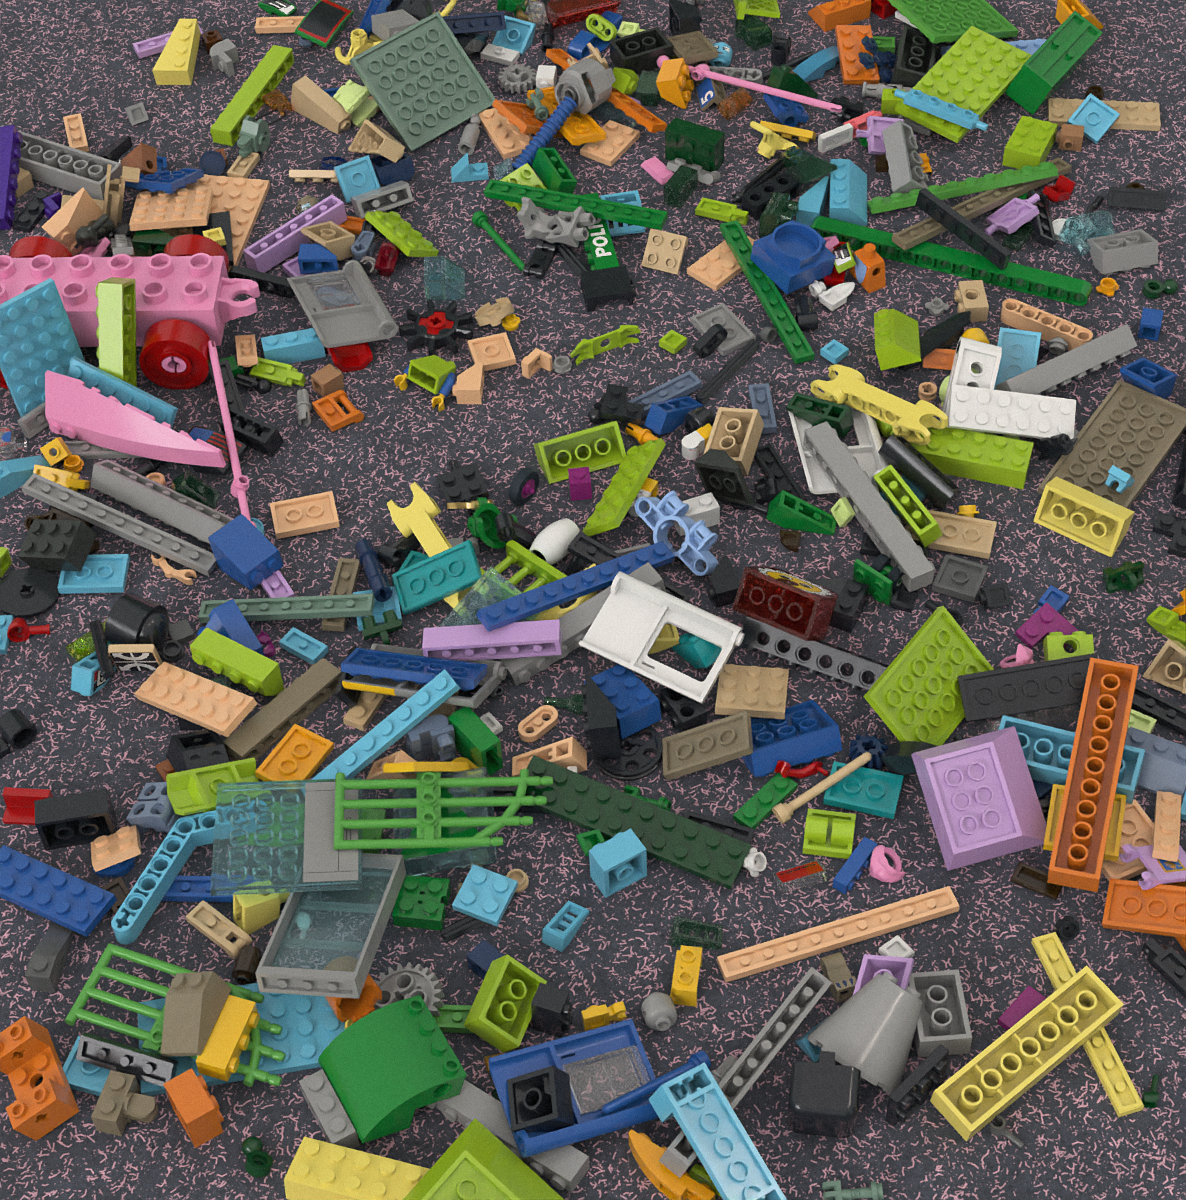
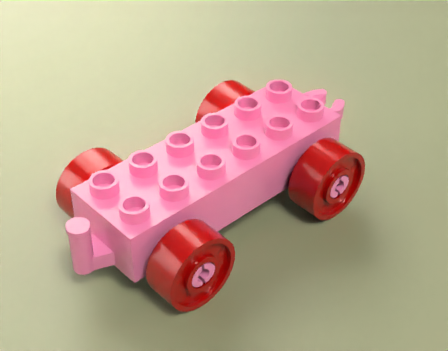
M194 234L181 235L172 239L165 246L163 253L155 254L151 257H130L127 254H117L112 257H90L86 254H79L73 257L64 245L42 236L22 238L13 244L9 256L0 255V304L51 278L55 282L80 347H99V339L96 336V329L99 326L98 318L96 317L98 298L95 293L98 282L111 277L135 279L136 346H142L139 358L140 368L149 380L168 389H191L200 385L207 378L209 372L208 364L211 361L208 341L211 340L212 343L214 340L216 346H221L226 322L256 313L257 305L255 298L260 296L258 283L253 280L228 278L229 259L225 250L212 239ZM247 294L253 297H250L245 301H234L239 295ZM0 369V387L9 390Z

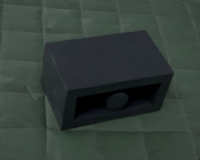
M540 982L531 1003L534 1030L562 1038L565 1030L569 1031L573 1021V1016L570 1015L573 1003L570 1002L569 991Z

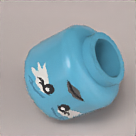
M724 42L713 44L718 50V58H713L709 63L716 67H728L732 59V48Z

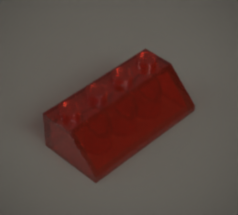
M551 0L547 3L545 11L548 22L553 24V28L585 21L591 14L602 15L607 10L616 13L622 1Z

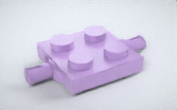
M869 116L867 118V130L857 129L856 137L867 138L868 154H886L882 131L899 120L903 121V119Z
M1035 193L1026 200L1013 198L986 218L990 226L984 232L989 236L998 230L1007 234L1016 232L1019 227L1031 221L1033 217L1039 214L1037 206L1033 205L1040 200L1039 195Z

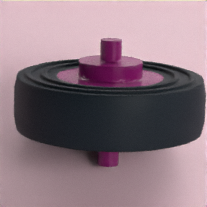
M530 468L521 469L510 484L509 499L520 506L526 504L537 491L539 474Z

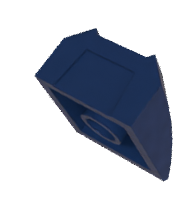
M406 153L396 163L383 156L370 158L378 181L386 186L399 181L411 180L415 172L412 158Z

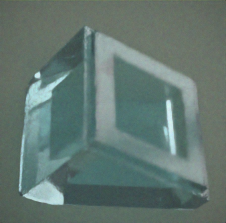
M507 158L493 167L495 180H501L513 172L511 158Z

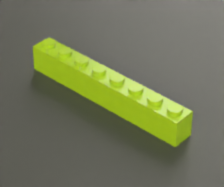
M273 45L267 51L264 58L258 63L255 70L251 72L249 78L243 83L231 102L227 104V107L219 115L216 122L212 124L210 133L214 143L233 146L236 143L242 128L243 119L247 115L252 118L255 117L295 63L292 48Z

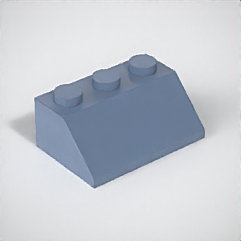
M1130 726L1125 745L1145 750L1137 787L1155 794L1157 791L1172 792L1181 795L1182 799L1186 790V746Z

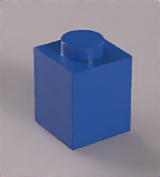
M1143 308L1137 338L1158 341L1163 317L1162 310Z

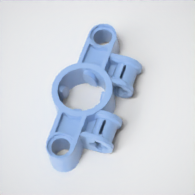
M674 490L667 493L662 500L657 497L638 498L635 502V511L653 530L654 544L663 541L675 557L678 556L694 574L698 576L712 575L718 565V560L709 549L717 540L718 535L712 533L705 526V521L695 522L692 518L686 516L689 505L683 503L677 497V493ZM674 521L679 522L678 525L684 528L686 535L685 542L682 543V548L678 551L672 548L673 546L668 542L667 537L668 529L674 525Z

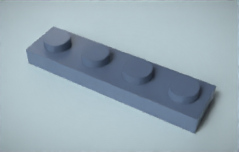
M690 370L628 402L645 405L643 417L648 415L652 403L687 396L702 388V381Z

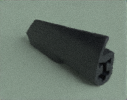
M971 311L958 313L928 329L920 337L921 361L896 368L907 371L920 364L922 359L934 349L944 348L959 340L964 333V327L971 323Z

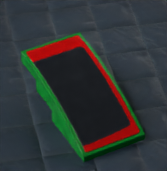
M319 0L303 18L294 33L326 48L337 39L339 32L345 28L346 22L352 18L354 11L330 0Z

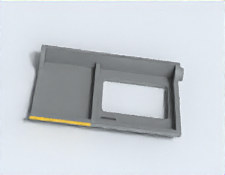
M373 643L370 648L371 650L424 656L421 649ZM464 661L487 664V674L478 684L483 686L472 697L452 695L444 704L477 708L501 681L505 680L507 667L504 666L502 661ZM360 675L353 677L351 680L344 679L342 681L345 689L404 697L407 700L419 691L416 689L419 684H416L415 681L396 682L392 678L385 677L374 679L369 675Z

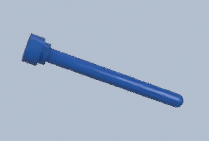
M702 1050L692 1054L690 1059H688V1063L604 1104L602 1107L603 1113L608 1115L656 1091L662 1084L704 1062L708 1069H710L711 1062L708 1055Z

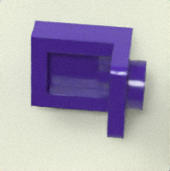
M59 192L43 199L44 211L48 219L61 209L62 196Z

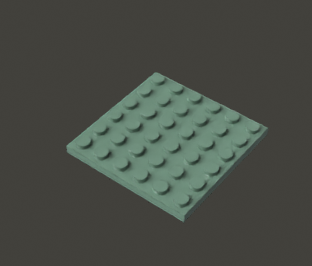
M439 12L426 17L358 54L349 61L409 153L470 120L472 114L476 115L493 107L495 97Z

